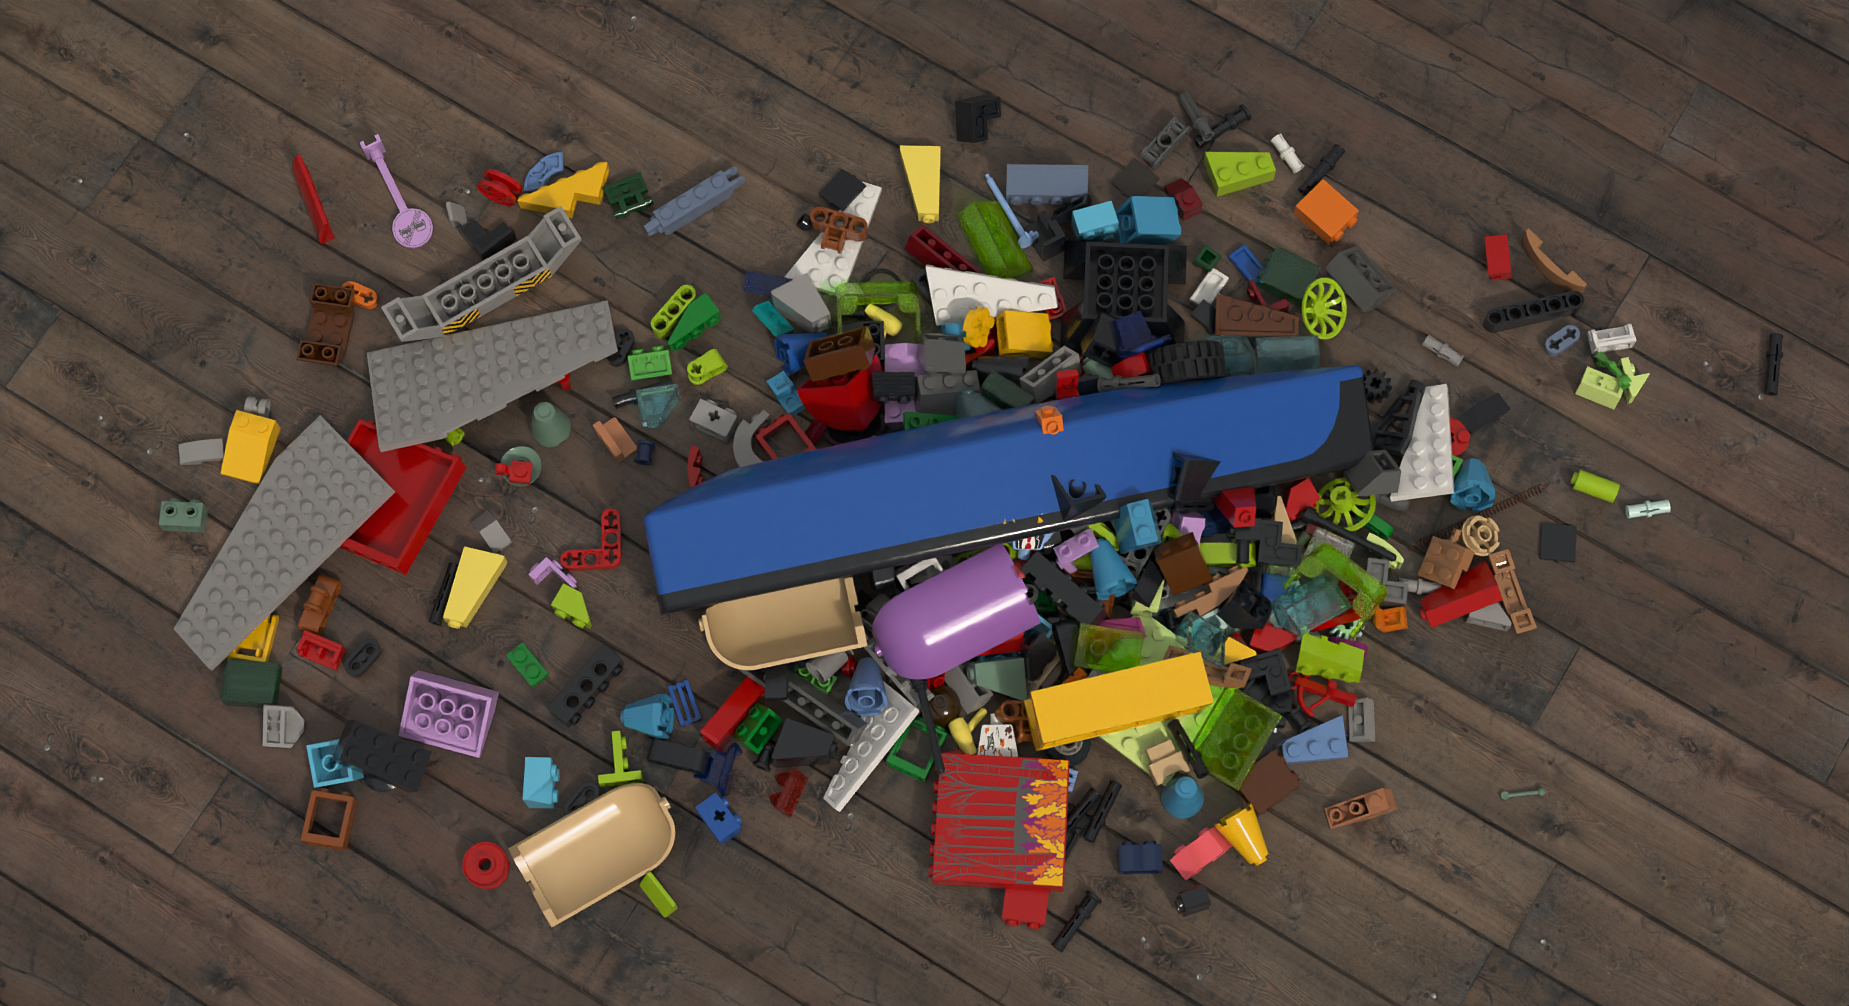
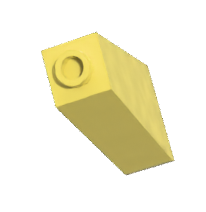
M900 145V158L918 220L924 223L939 221L940 146Z
M464 547L443 616L448 626L460 629V626L467 628L506 567L507 560L505 556Z

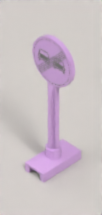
M374 135L376 142L367 146L364 141L359 142L367 160L372 158L373 162H376L400 211L393 221L392 231L394 238L406 248L422 247L430 240L433 233L431 219L420 209L407 208L383 160V153L386 150L379 135Z

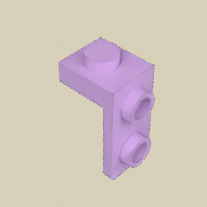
M1088 528L1053 548L1057 555V564L1061 569H1065L1071 574L1077 571L1074 560L1094 550L1099 544L1093 531Z
M546 557L541 563L538 562L533 565L528 574L530 579L538 585L549 573L553 572L566 585L578 591L575 585L577 581L569 573L565 575L561 571V565L554 559L550 561Z

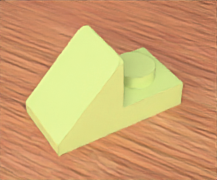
M1629 357L1619 360L1617 368L1623 375L1627 374L1632 381L1629 383L1631 386L1624 389L1628 404L1632 403L1650 373L1634 376L1635 367L1633 363H1630Z

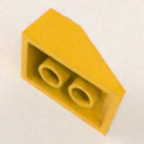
M236 410L229 429L221 475L260 485L281 429L276 420Z

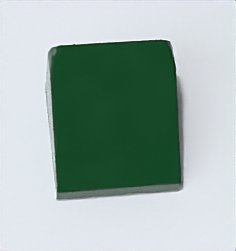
M1205 244L1192 264L1211 272L1221 258V255Z

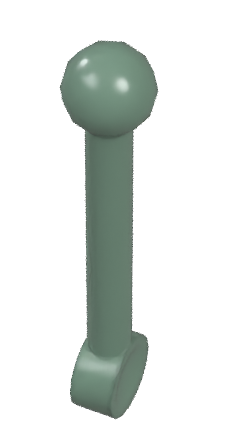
M1544 788L1515 793L1503 791L1500 797L1502 800H1507L1509 797L1536 794L1543 796L1546 791Z

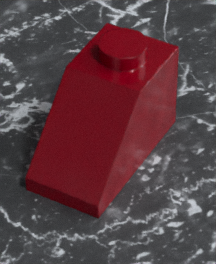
M1178 179L1164 186L1167 195L1174 197L1178 214L1182 221L1201 213L1202 202L1193 186L1184 179Z

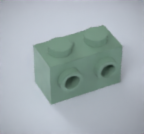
M169 499V501H162L159 526L164 531L205 533L208 508L200 500L182 502L179 499Z

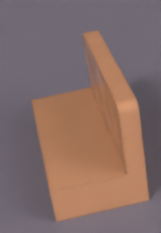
M615 417L603 425L600 421L593 424L595 433L617 463L638 450L635 443Z

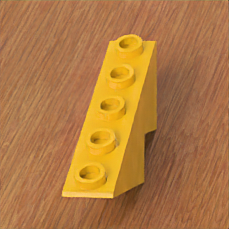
M598 162L587 170L577 171L573 176L560 178L554 184L541 186L537 191L530 194H523L517 200L519 207L547 214L561 206L568 218L572 219L577 200L601 205L604 194L603 187L606 186L610 171L608 163Z

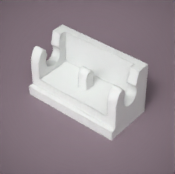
M1631 323L1623 327L1599 331L1594 329L1587 332L1592 354L1632 348L1637 341Z

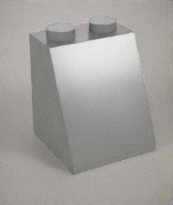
M807 273L771 291L772 303L778 312L806 332L827 333L832 328L830 312Z

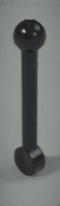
M1078 827L1065 850V858L1082 828Z

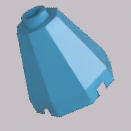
M1476 458L1463 461L1454 482V493L1450 494V502L1458 509L1466 511V507L1472 508L1474 512L1492 507L1493 499H1495V488L1484 463Z
M656 694L628 704L621 711V722L629 729L660 740H668L670 736L667 733H672L674 726V708L669 707V703H673L672 698L667 694Z

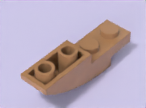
M1239 565L1228 569L1229 574L1222 577L1220 574L1213 576V580L1205 584L1208 593L1203 590L1194 594V599L1189 602L1184 599L1174 604L1175 608L1170 610L1173 617H1180L1192 610L1196 617L1202 616L1220 605L1244 579L1248 571L1247 566L1240 568Z

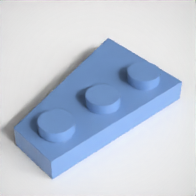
M1343 715L1287 739L1281 745L1282 756L1286 760V764L1348 758Z

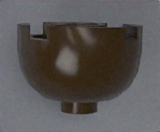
M946 685L937 686L936 688L932 687L929 690L934 697L929 701L934 725L942 728L948 727V724L960 715V699L951 687ZM921 709L920 714H921V717L924 719L923 713H922V709Z

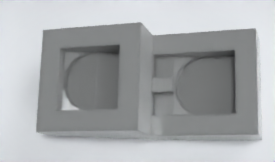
M222 439L199 440L178 444L180 465H199L204 461H223Z

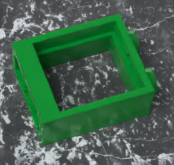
M916 716L895 742L886 760V765L926 783L935 764L933 754L925 769L897 757L911 727L928 735L924 719ZM934 725L940 750H942L947 740V733H945V729Z

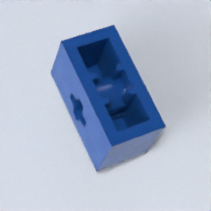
M714 793L697 805L695 809L720 845H723L742 831L740 826L742 821L736 813L731 814L728 810L730 804L723 795L719 797L717 793ZM720 814L723 816L724 821L717 820L716 815Z

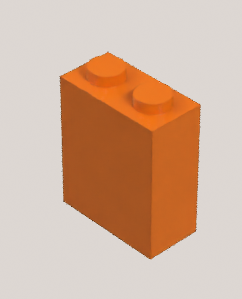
M1323 179L1295 206L1293 214L1330 245L1333 241L1337 242L1344 235L1343 231L1347 227L1352 228L1357 223L1359 210Z

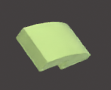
M1369 533L1366 540L1396 554L1397 559L1394 562L1389 561V568L1400 569L1404 561L1400 553L1385 540Z

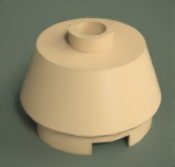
M1478 515L1471 516L1460 529L1462 532L1458 543L1462 547L1474 551V555H1490L1499 546L1500 542H1498L1497 533L1500 531L1497 524L1491 518L1486 519Z

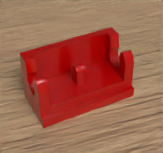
M1507 234L1486 236L1485 247L1488 276L1491 277V280L1512 279Z
M304 630L296 649L299 651L298 656L335 671L338 670L347 651L343 645Z

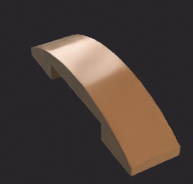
M1528 228L1522 240L1529 258L1537 269L1559 287L1568 291H1578L1582 294L1587 284L1574 271L1566 275L1540 250L1543 241Z
M1509 549L1488 555L1491 572L1503 598L1501 601L1502 606L1512 622L1511 626L1515 634L1536 629L1537 626L1530 608H1527L1514 570L1516 568Z
M1169 645L1163 660L1188 655L1190 651ZM1203 660L1209 685L1225 688H1242L1246 686L1252 668L1234 663L1226 667Z

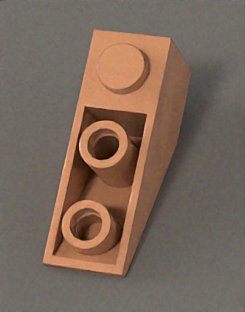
M1381 788L1324 808L1330 829L1379 817L1398 810L1392 790L1387 788Z

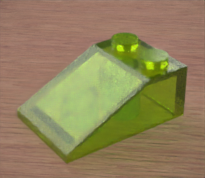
M1080 623L1074 666L1112 672L1140 666L1145 633L1133 629Z

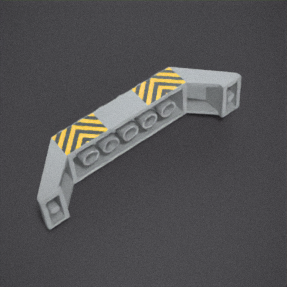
M560 206L545 214L541 222L528 236L429 292L415 297L401 299L398 297L382 306L383 312L401 342L440 338L449 335L552 277L582 241L563 208Z

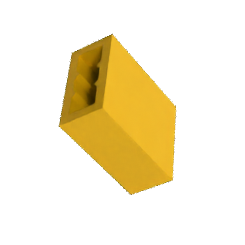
M1004 310L995 317L999 355L1026 354L1032 359H1044L1053 352V342L1051 341L1050 333L1051 323L1049 322L1048 314Z

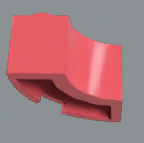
M1208 827L1204 828L1197 834L1199 838L1187 846L1181 845L1174 851L1176 855L1170 861L1185 881L1202 871L1204 866L1211 861L1214 862L1232 847L1215 827L1211 829Z

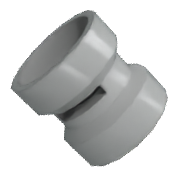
M248 396L245 401L244 412L268 418L271 408L270 399L262 398L258 400L256 397Z

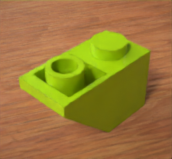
M563 583L551 604L554 614L562 619L567 617L573 620L572 623L583 629L585 626L590 629L592 624L582 593Z

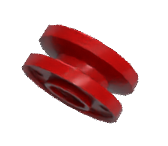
M485 169L482 174L484 180L478 182L477 190L498 204L513 207L517 201L515 196L521 194L522 186L505 173L494 169Z
M479 842L471 846L465 853L462 861V870L465 877L475 887L483 890L495 889L501 886L508 878L510 860L497 844ZM486 861H491V867L483 871L482 864Z

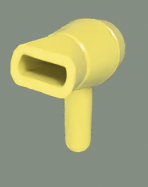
M871 303L866 307L865 312L872 321H884V341L886 334L895 336L900 332L902 323L894 315Z
M981 708L968 724L963 717L955 718L948 724L950 733L963 754L976 755L978 753L971 732L986 716L987 710L985 708Z

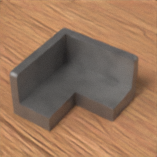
M1368 557L1365 563L1362 587L1364 605L1389 609L1405 607L1408 583L1387 581L1389 560Z

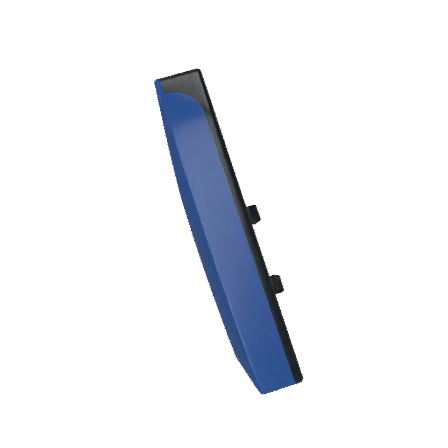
M1351 365L1160 384L1159 387L1111 390L926 425L728 470L664 501L643 518V527L661 615L868 572L872 590H884L896 587L894 579L895 566L1050 533L1054 534L1044 543L1043 548L1037 551L1041 555L1055 553L1053 548L1062 544L1060 531L1119 519L1120 507L1126 504L1149 499L1154 511L1175 507V500L1168 497L1169 492L1175 493L1177 484L1170 483L1174 478V469L1171 468L1172 466L1181 468L1182 462L1173 457V452L1221 461L1202 491L1201 498L1204 500L1220 497L1223 490L1247 487L1258 489L1352 468L1359 464L1366 452L1374 451L1363 371L1360 366ZM1044 406L1056 407L1062 414L1064 431L1054 435L1050 433L1043 434L1041 425L1035 417V410H1040ZM1051 475L1057 477L1073 502L1095 496L1096 488L1094 484L1100 485L1106 494V499L1092 509L1063 522ZM1072 479L1075 480L1072 482V485L1077 490L1083 489L1081 481L1086 483V490L1080 498H1073L1069 494V483ZM1179 501V502H1181V503H1183V504L1194 503V502H1183V501ZM1038 517H1040L1043 520V522L1037 523Z

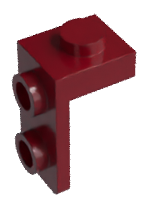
M1250 280L1246 289L1250 300L1253 299L1255 304L1267 307L1254 280ZM1283 299L1268 307L1288 312L1289 304L1286 299Z

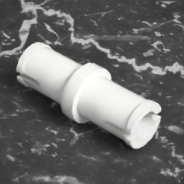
M1278 134L1271 140V143L1281 154L1280 158L1286 161L1293 173H1297L1304 167V164L1294 153L1295 149L1289 146L1282 134Z

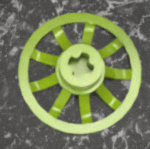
M1319 278L1314 280L1304 293L1302 316L1306 328L1314 337L1318 339H1331L1341 331L1345 323L1347 303L1344 292L1337 282L1330 278ZM1323 283L1330 284L1329 290L1324 294ZM1316 285L1319 287L1317 296L1311 291ZM1334 289H1336L1339 296L1333 300L1327 301V299H1329L1330 296L1333 294ZM1341 302L1342 312L1329 309L1330 306ZM1327 315L1340 317L1338 325ZM1308 319H1313L1311 324H1309ZM1325 322L1332 328V332L1326 334L1327 327ZM1318 323L1321 326V333L1314 330Z
M1346 477L1329 482L1318 493L1321 498L1327 490L1331 492V499H1321L1316 502L1317 506L1314 509L1317 510V513H1319V504L1331 505L1326 512L1319 513V516L1327 518L1335 511L1333 523L1338 525L1341 514L1344 513L1348 525L1345 529L1351 532L1367 524L1375 512V495H1370V499L1366 500L1356 498L1358 494L1356 491H1350V483ZM1345 482V486L1333 487L1338 483ZM1355 504L1363 506L1370 505V509L1368 513L1365 514L1361 510H1359L1355 506ZM1349 511H1353L1362 520L1353 525Z

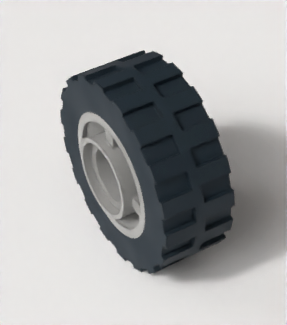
M1091 738L1073 742V745L1070 747L1060 745L1048 748L1044 752L1048 759L1070 760L1069 767L1071 768L1081 764L1086 759L1091 747Z

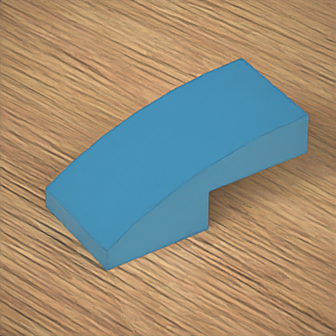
M784 371L766 381L787 414L790 413L791 416H794L806 409L800 400L794 384Z

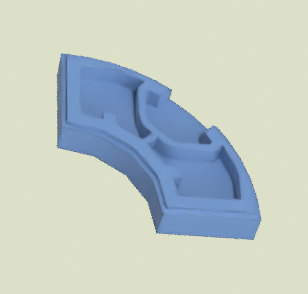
M556 152L539 160L540 162L530 169L524 182V194L537 191L541 186L547 185L549 180L555 175L564 173L563 152Z

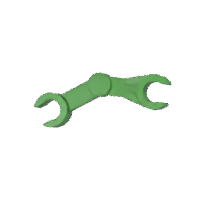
M1603 352L1593 356L1598 359V362H1596L1598 367H1607L1609 371L1614 373L1619 386L1623 390L1631 386L1629 383L1632 381L1627 374L1623 375L1617 368L1616 363L1613 360L1610 361Z

